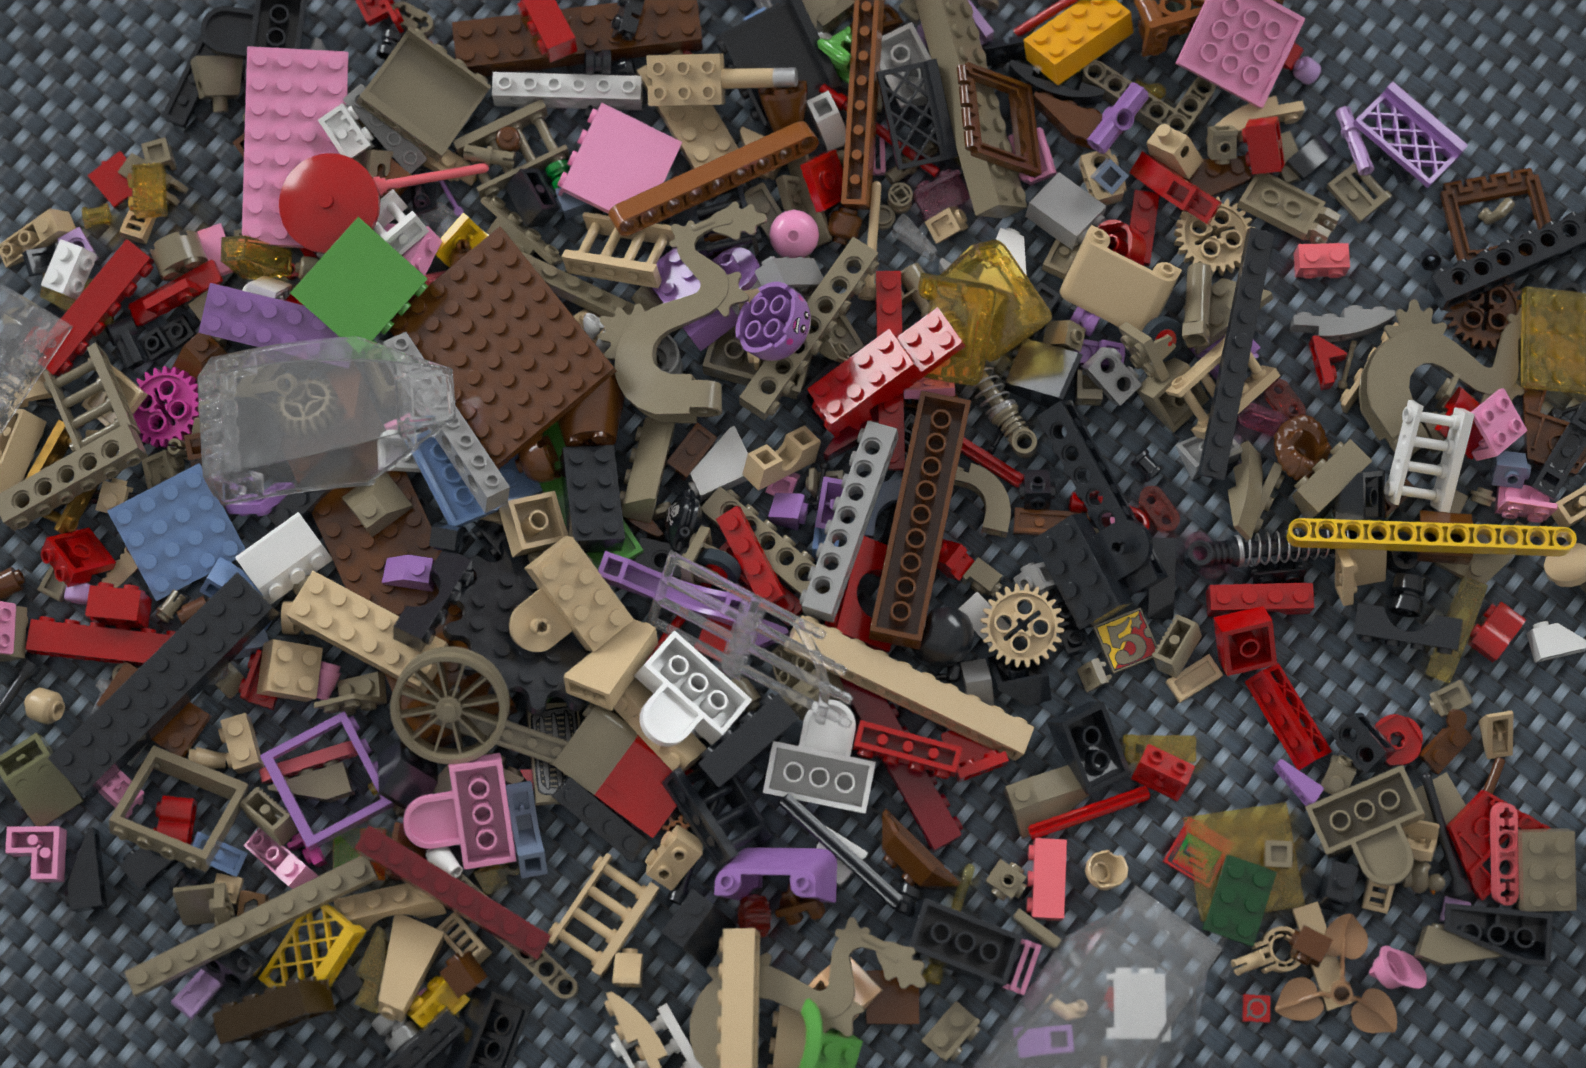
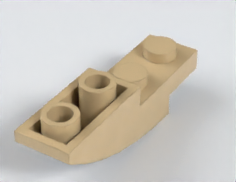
M1273 96L1267 98L1263 108L1255 107L1249 103L1224 117L1215 126L1233 125L1238 130V141L1243 142L1242 129L1245 128L1249 119L1278 116L1279 123L1292 124L1301 119L1305 111L1303 101L1278 105L1277 97Z
M613 992L607 993L606 995L609 1000L604 1003L610 1017L615 1015L619 1025L615 1026L620 1040L626 1039L628 1044L638 1041L639 1045L635 1046L640 1060H646L649 1068H662L659 1060L668 1057V1054L653 1028L628 1002Z

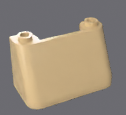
M1091 225L1062 283L1060 294L1066 301L1118 327L1128 322L1138 330L1143 331L1144 327L1152 319L1161 315L1182 269L1170 263L1161 262L1152 271L1108 249L1110 244L1109 235L1104 230Z

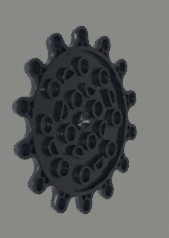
M505 538L499 543L501 553L499 561L488 562L479 556L469 558L472 560L471 571L474 572V583L472 586L462 587L460 590L461 596L456 606L461 609L462 618L458 621L449 622L444 626V637L449 641L465 643L468 650L476 652L489 660L504 678L509 694L519 692L525 696L527 710L531 714H542L546 709L547 701L551 697H560L566 702L569 709L581 711L586 705V700L566 693L564 675L592 651L585 650L572 631L553 647L542 652H532L521 648L515 643L510 634L509 622L513 611L537 591L536 583L525 570V567L530 564L528 554L512 558L508 540ZM609 585V587L612 589V591H613L614 593H616L617 591H619V590L621 589V588H618V587ZM624 606L632 618L638 621V610L633 606ZM458 663V671H459V672H460L461 667H462V664H460V663ZM465 665L462 675L471 676L478 673V671ZM492 685L488 689V695L496 694Z

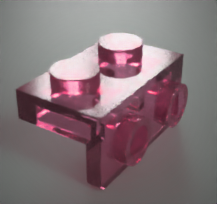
M951 169L945 170L937 176L938 179L930 183L929 180H926L916 186L917 190L913 193V199L925 221L949 207L959 206L971 199L959 177L960 171L958 169L951 171Z

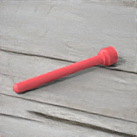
M481 163L389 180L379 176L373 178L377 184L380 196H383V193H387V190L486 173L489 170V166Z

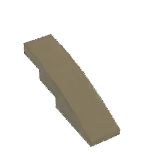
M1249 441L1240 444L1243 450L1241 453L1242 463L1233 467L1236 486L1228 490L1233 526L1248 541L1252 539L1259 514L1263 471L1261 454Z

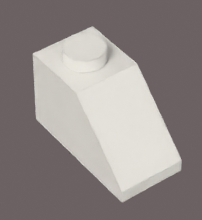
M1548 621L1536 623L1533 625V629L1526 633L1535 663L1586 651V640L1558 623L1550 625Z

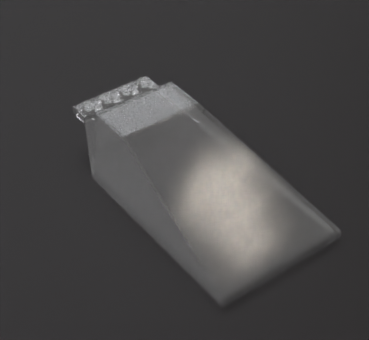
M1135 886L1121 907L1064 938L973 1068H1171L1196 1032L1208 969L1223 948L1142 889Z

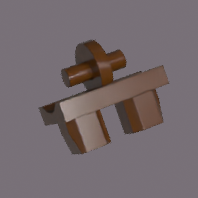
M789 882L787 891L782 892L779 908L774 911L777 918L784 917L789 926L796 925L803 920V911H807L812 920L822 918L826 911L823 902L812 897L797 896L792 891Z

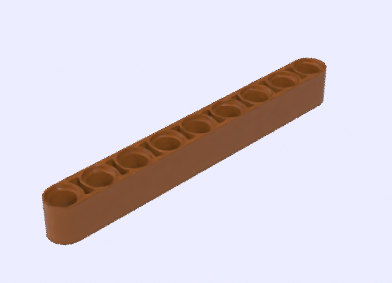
M804 121L796 122L614 205L609 210L608 217L620 235H632L813 152L817 148L819 140L807 123Z

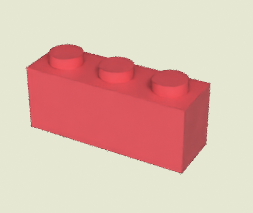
M1035 838L1033 845L1029 844L1028 860H1033L1032 871L1027 873V886L1032 887L1031 897L1026 899V913H1031L1030 917L1034 920L1062 921L1064 919L1067 840Z

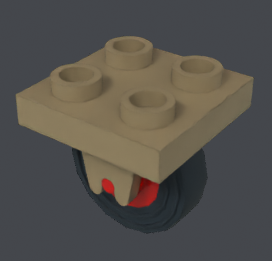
M1162 316L1152 319L1144 327L1143 331L1138 330L1128 322L1118 327L1122 334L1121 342L1132 355L1130 360L1135 368H1141L1150 378L1154 377L1160 382L1168 379L1170 376L1163 362L1174 358L1184 344L1180 324L1172 318Z
M702 525L697 533L691 536L689 548L686 554L683 553L681 555L678 567L681 568V580L699 586L703 582L722 587H731L737 583L742 570L734 557L725 551L713 547L711 529Z

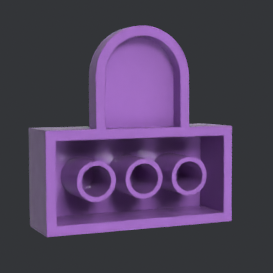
M736 247L725 250L711 260L719 265L727 275L740 272L742 278L739 281V288L743 291L749 290L758 279L754 271L760 268L759 263L752 252L745 248ZM677 248L672 249L658 260L657 267L662 282L659 288L652 289L663 303L692 295L700 289L699 280L682 262ZM732 307L728 317L722 316L716 310L711 315L682 328L697 348L702 351L734 327L738 316Z

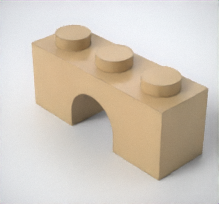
M804 425L786 434L783 444L777 451H774L766 444L748 453L742 475L759 491L814 463L821 441Z

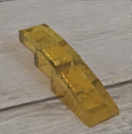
M1463 576L1446 617L1463 619L1459 652L1453 651L1452 655L1436 653L1437 648H1435L1425 674L1450 684L1488 588L1487 584Z

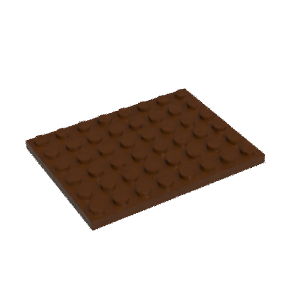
M501 226L433 281L419 297L415 296L409 301L411 306L402 316L397 313L391 321L394 325L389 329L394 336L407 332L498 470L617 372Z

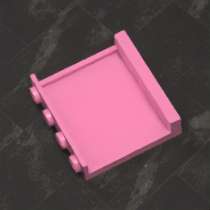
M601 103L598 110L593 108L587 120L591 124L588 131L583 129L577 141L581 147L578 152L573 150L567 163L571 168L568 174L562 173L557 186L561 187L558 193L559 196H562L563 192L597 209L609 213V210L614 205L664 183L682 142Z

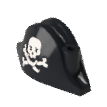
M687 488L672 502L665 513V527L671 550L680 553L689 543L691 536L697 533L702 524L700 503L696 499L694 491Z

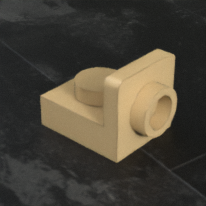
M957 206L949 207L925 221L936 244L968 228L966 223L967 217Z

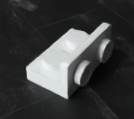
M342 103L318 119V122L339 153L353 159L366 149L374 147L371 142L374 137L366 126L364 128L360 126L357 121L360 117L352 106L348 107Z

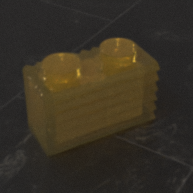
M162 163L132 164V173L127 174L128 186L132 188V196L128 197L130 212L133 211L137 219L168 216L166 170Z

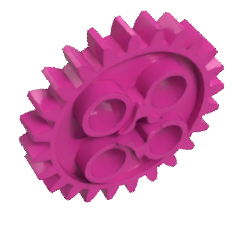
M164 366L162 372L154 368L153 376L145 372L146 380L137 379V383L148 395L134 412L133 416L141 432L139 437L140 439L142 438V442L146 444L151 443L156 448L160 445L167 449V446H169L168 442L171 439L177 438L185 441L184 435L187 433L192 434L194 418H197L199 415L198 404L200 400L205 398V395L198 393L202 386L195 384L196 379L189 376V373L184 370L180 372L176 367H173L171 370ZM174 386L172 393L168 395V389ZM152 399V405L147 408L148 401ZM184 406L185 410L183 414L179 416V410ZM164 420L163 426L158 429V423Z

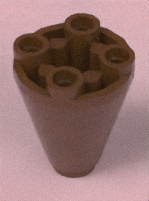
M798 81L796 87L758 88V95L773 133L796 122L804 121L808 95L807 81Z

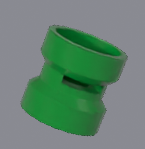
M565 159L555 161L545 168L548 178L552 179L551 185L555 193V189L560 188L557 184L562 173L568 174L570 170V165L567 164L568 161Z

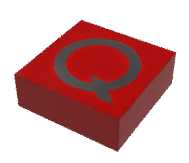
M1244 994L1242 1022L1270 1023V996Z

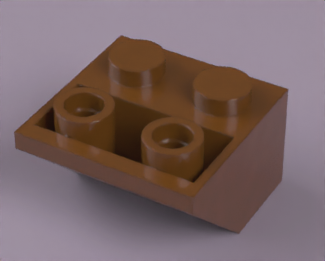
M1419 511V522L1473 524L1472 514ZM1424 534V537L1427 541H1437L1434 534ZM1459 534L1450 535L1452 541L1456 543L1463 542ZM1417 552L1418 561L1469 565L1473 558V553Z

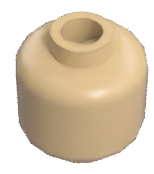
M45 688L33 690L24 701L26 715L31 720L43 724L54 723L63 716L65 711L62 696Z

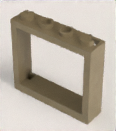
M153 745L109 819L110 833L119 836L120 840H129L136 843L144 850L151 849L158 852L166 859H175L185 863L191 869L195 867L206 872L242 809L240 802L248 795L249 784ZM153 769L230 799L228 806L203 850L125 819L126 814Z

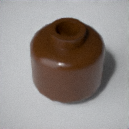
M839 207L838 210L831 213L828 231L833 236L832 242L847 245V242L853 237L858 238L862 219L857 216V211Z

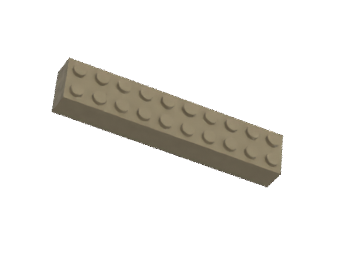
M915 0L931 59L937 58L954 140L975 215L1006 218L1027 208L1026 195L1021 187L1019 172L972 157L971 152L965 149L964 131L966 130L963 129L961 109L963 107L960 104L959 86L961 85L958 84L957 66L970 62L988 69L986 54L982 49L979 39V30L975 25L972 15V6L968 0ZM975 82L982 143L1012 153V146L1008 141L1005 130L1006 124L1002 119L999 100L995 95L994 88Z

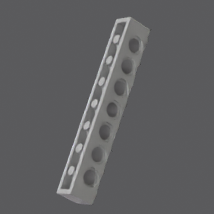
M407 332L384 341L382 359L431 430L483 511L487 513L508 502L510 486Z
M868 421L865 429L861 428L857 443L860 444L858 450L852 452L849 461L851 466L849 474L845 473L842 479L841 488L843 492L841 497L837 496L833 505L834 517L832 520L829 519L826 524L825 534L827 536L825 542L819 544L816 557L819 559L816 567H811L808 575L810 584L807 590L804 589L800 597L799 604L802 605L805 615L834 623L898 441V431L896 428ZM872 448L879 450V452L874 455L866 453L869 449ZM863 471L871 473L865 478L858 476ZM854 494H861L863 496L857 501L850 499ZM846 517H853L855 519L849 524L842 522ZM838 540L846 541V544L842 547L834 546V543ZM830 563L838 565L835 570H827L825 568ZM822 586L830 588V590L825 594H820L817 592V590Z

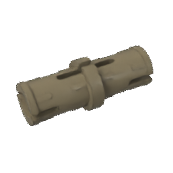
M469 144L465 145L464 151L474 154H463V160L484 162L488 166L496 164L510 168L514 167L515 161L505 158H515V152L495 150L492 146L483 148Z

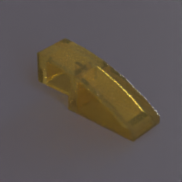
M378 926L356 973V976L365 981L354 1003L378 1014V1001L388 952L386 930Z

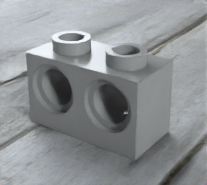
M1101 347L1080 368L1099 389H1103V394L1112 404L1121 406L1142 385L1137 380L1139 375L1130 366L1126 367L1121 362L1123 357L1116 349ZM1107 359L1109 367L1103 372L1101 370V362ZM1123 377L1125 380V386L1123 389L1119 390L1117 387V381L1119 378Z

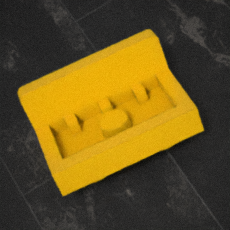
M462 213L440 238L442 243L436 256L450 268V253L456 247L458 240H468L473 249L489 235L480 229L466 214Z

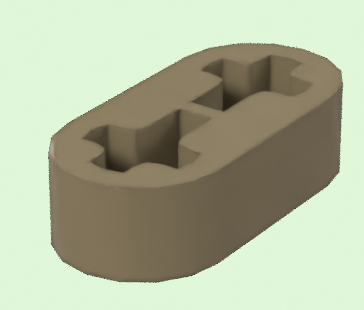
M399 1L392 5L393 10L397 8L399 12L405 10L407 16L410 17L407 18L402 15L404 22L400 24L403 29L408 30L409 27L418 29L426 37L433 33L434 22L429 14L404 1ZM424 21H426L428 27H422L421 29H419L417 22L423 24Z

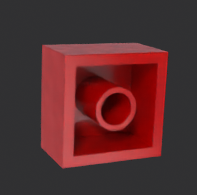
M98 582V586H89L85 616L93 622L109 626L124 625L131 628H148L152 599L145 594V591L139 590V586L124 585V588H114V584Z
M1264 606L1213 617L1218 660L1227 676L1277 665L1273 621Z

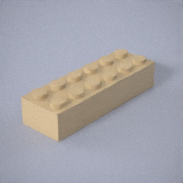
M315 571L311 572L286 613L291 623L397 680L405 666L416 656L431 649L449 647L447 642L436 636L430 645H425L422 652L394 640L393 626L399 616ZM437 663L430 664L421 669L432 681L438 672ZM414 674L406 682V685L424 693L428 689Z

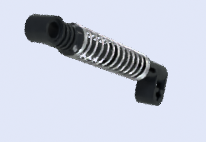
M1298 529L1294 531L1296 537L1306 536L1305 532H1299ZM1326 529L1319 531L1320 536L1323 538L1332 537L1331 532ZM1286 530L1282 539L1279 532L1276 531L1275 539L1272 540L1268 532L1265 533V540L1262 541L1258 533L1255 535V541L1252 542L1251 539L1248 541L1245 539L1244 542L1239 535L1230 536L1228 540H1219L1218 542L1197 540L1185 550L1183 561L1189 569L1196 571L1204 567H1213V565L1223 566L1226 564L1240 568L1243 566L1247 567L1250 562L1257 566L1260 561L1264 565H1267L1269 561L1277 564L1279 559L1286 563L1289 558L1293 562H1296L1298 558L1306 561L1308 557L1316 560L1318 556L1325 559L1328 555L1335 558V555H1332L1335 554V549L1293 547L1287 541L1286 535L1288 530ZM1353 530L1345 532L1349 539L1358 538L1357 533ZM1373 531L1371 533L1372 537L1376 540L1384 539V535L1380 531ZM1406 532L1397 533L1402 541L1410 540V536ZM1194 550H1198L1203 554L1204 559L1202 561L1194 558ZM1387 551L1386 565L1394 574L1406 573L1418 561V554L1415 551ZM1288 554L1287 559L1283 560L1281 555ZM1290 554H1297V558L1293 559ZM1278 555L1277 560L1273 561L1271 556ZM1400 556L1401 559H1405L1406 562L1404 563L1403 560H1399L1398 557ZM1261 557H1268L1267 562H1263ZM1251 558H1258L1257 563H1254Z

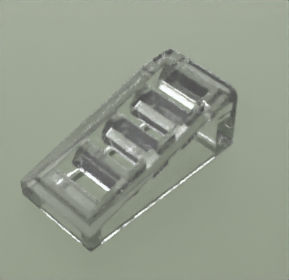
M902 213L893 226L892 237L933 262L936 258L937 249L907 215Z

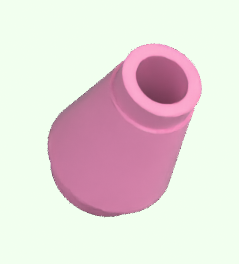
M321 661L316 698L323 700L330 698L342 674L339 672L341 666Z

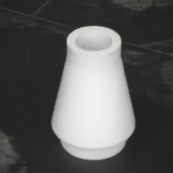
M448 846L428 849L426 859L455 878L461 875L463 868L459 865Z

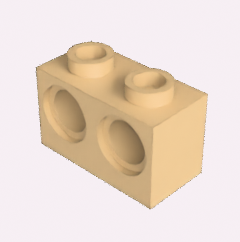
M1110 148L1105 154L1095 151L1081 155L1079 167L1088 193L1104 205L1122 201L1124 192H1126L1125 181L1111 195L1103 191L1090 178L1097 170L1094 164L1103 163L1106 158L1111 159L1119 166L1117 157L1111 154Z

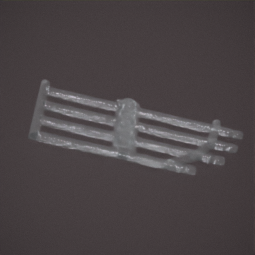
M672 550L669 551L646 623L651 624L669 636L675 630L696 650L719 661L718 669L723 671V674L728 677L741 680L742 676L745 675L817 713L815 718L817 724L824 725L826 719L844 728H850L852 724L850 719L828 708L829 695L836 699L839 698L840 701L846 704H851L853 697L829 683L826 668L842 676H845L848 669L821 654L810 634L823 640L827 634L823 629L815 627L814 624ZM678 565L741 598L742 601L739 609L736 610L673 577L675 566ZM670 586L735 620L731 631L666 598L668 587ZM663 607L726 640L724 652L659 619L661 608ZM765 612L793 625L804 645L763 624ZM758 633L813 661L817 677L755 645ZM750 654L819 689V701L816 702L748 666Z

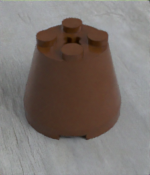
M615 374L557 421L566 447L615 445L625 401V395L618 385Z

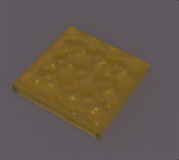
M1528 286L1522 288L1521 387L1586 394V293Z
M1287 802L1183 818L1200 922L1205 920L1225 855L1229 854L1264 867L1265 840L1292 841V868L1266 867L1277 871L1265 912L1305 906Z

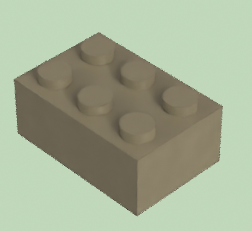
M1567 828L1518 829L1519 896L1516 901V908L1521 911L1530 912L1577 911L1575 831Z

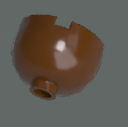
M544 432L520 451L518 458L515 459L519 473L524 472L528 479L537 483L550 482L561 477V468L556 469L555 462L559 461L557 453L549 436H543Z

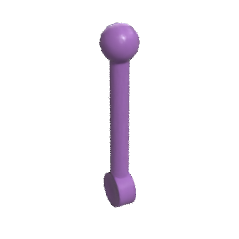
M439 181L454 208V215L460 217L464 213L462 207H458L445 181Z

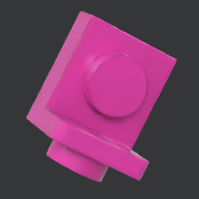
M300 833L294 835L291 838L292 841L287 843L291 851L305 846L306 848L302 852L308 864L313 863L317 868L327 864L320 847L310 851Z

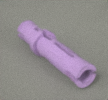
M1349 106L1341 107L1336 111V116L1341 125V135L1348 143L1359 175H1368L1374 171V166L1362 140L1361 131L1353 125L1355 119Z

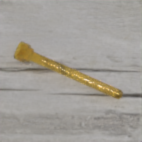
M972 864L965 866L960 879L961 884L957 888L951 908L957 911H961L975 871V867ZM931 963L928 964L927 968L923 969L922 976L927 983L940 986L944 976L942 974L943 969H941V966Z

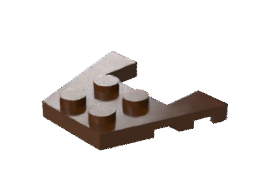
M1525 381L1522 386L1524 389L1522 396L1523 421L1528 430L1524 433L1526 459L1528 462L1543 466L1569 422L1541 413L1547 388ZM1586 447L1570 471V476L1574 477L1586 462Z

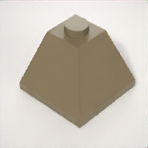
M379 470L342 497L371 537L413 508V505L385 470Z

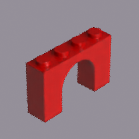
M864 536L834 623L825 621V625L828 628L832 627L840 630L843 633L842 635L863 641L867 647L873 650H881L887 653L890 652V643L869 639L872 618L865 614L859 605L857 587L860 579L866 573L881 578L888 545Z

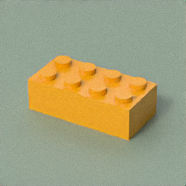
M1080 0L1023 39L1026 59L1054 83L1059 85L1134 33L1131 11L1116 0Z

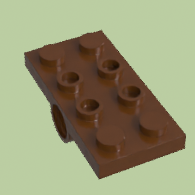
M125 661L96 705L100 707L138 669ZM189 702L152 741L169 752L184 758L212 716Z

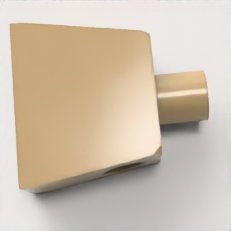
M1167 124L1158 126L1147 141L1150 156L1184 178L1190 179L1203 162L1191 139L1186 134L1170 128Z

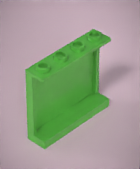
M358 217L290 293L360 355L363 351L367 354L377 344L374 339L380 332L385 335L394 325L391 320L397 313L402 316L411 306L408 301L414 294L419 297L428 287L425 284L428 279Z

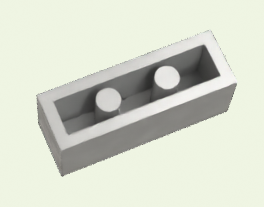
M773 256L765 259L761 263L762 266L754 271L761 286L770 282H782L796 290L803 297H810L824 278L814 258H789L788 256L775 258Z

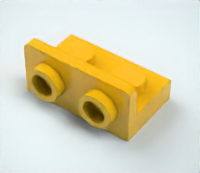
M442 975L435 976L427 984L428 989L421 996L418 995L414 998L407 1014L423 1028L446 1006L456 1014L470 999L465 994L457 998Z

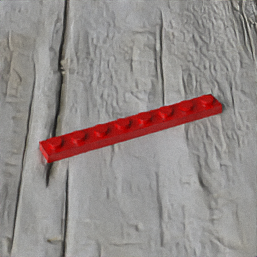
M876 271V338L888 329L898 337L902 334L901 271ZM902 393L894 397L893 400L878 404V423L896 428L898 431V441L888 470H904L905 468L904 394Z

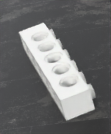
M493 72L492 98L495 106L525 107L542 99L546 108L587 109L591 104L599 109L601 103H604L617 110H642L643 84L641 76Z

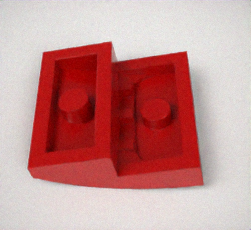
M1458 387L1444 406L1448 410L1445 415L1451 416L1455 407L1472 412L1480 404L1463 388ZM1474 420L1464 455L1471 460L1474 458L1472 452L1480 446L1479 442L1484 439ZM1437 425L1434 430L1447 439L1449 426Z

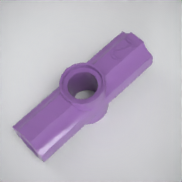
M1131 83L1115 105L1108 107L1104 111L1102 121L1087 139L1088 144L1100 154H1105L1121 132L1132 127L1134 116L1149 98V93L1137 83Z

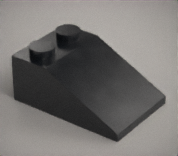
M1087 702L1047 722L1056 747L1087 795L1131 774L1104 702Z

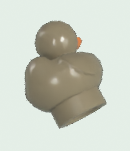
M1414 861L1411 873L1402 881L1403 887H1410L1416 893H1423L1429 888L1434 895L1435 892H1439L1445 887V879L1440 874H1432L1428 877V870L1431 868V865L1426 861Z

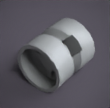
M407 1013L402 1022L388 1020L379 1015L371 1024L380 1036L386 1037L385 1043L393 1054L420 1031L413 1021H407Z

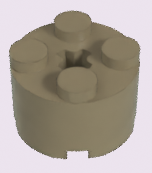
M187 230L188 235L180 236L179 232L164 236L154 243L155 249H150V253L162 280L173 281L208 261L199 236L195 231Z

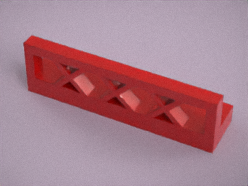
M1279 663L1261 670L1245 681V684L1297 770L1305 768L1332 752ZM1272 672H1274V674H1275V676L1277 677L1279 683H1277V682L1275 681V679L1273 678V676L1271 675ZM1286 696L1291 700L1292 705L1288 703ZM1299 718L1303 720L1304 724L1306 725V728L1302 726L1301 722L1299 721ZM1313 741L1317 743L1321 752L1317 751L1316 747L1313 744Z

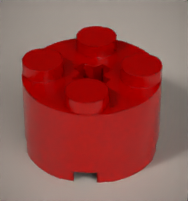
M1114 219L1104 221L1097 227L1109 235L1110 244L1108 249L1142 266L1144 265L1146 241L1141 232L1124 222Z

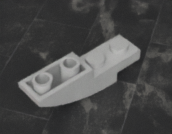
M1351 305L1344 308L1340 317H1337L1336 314L1312 316L1311 313L1301 312L1294 315L1291 319L1290 332L1315 333V336L1318 335L1330 343L1347 341L1368 335L1386 326L1394 318L1395 311L1388 310L1386 307L1363 309L1362 306Z

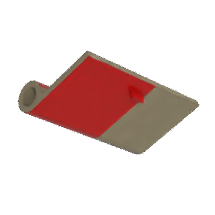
M590 702L582 713L585 716L582 724L552 764L654 838L677 806L661 783L672 770L622 717L609 709ZM689 768L684 773L688 775L692 773L694 770Z

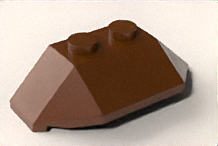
M887 809L882 812V853L885 855L882 859L892 869L897 867L903 873L901 878L912 887L916 885L919 889H957L961 882Z

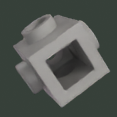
M1032 562L1023 566L1020 569L1022 573L1013 578L1015 583L1018 584L1020 591L1024 590L1026 584H1029V591L1031 592L1038 586V594L1040 596L1045 592H1048L1049 596V590L1056 586L1044 562L1037 564Z

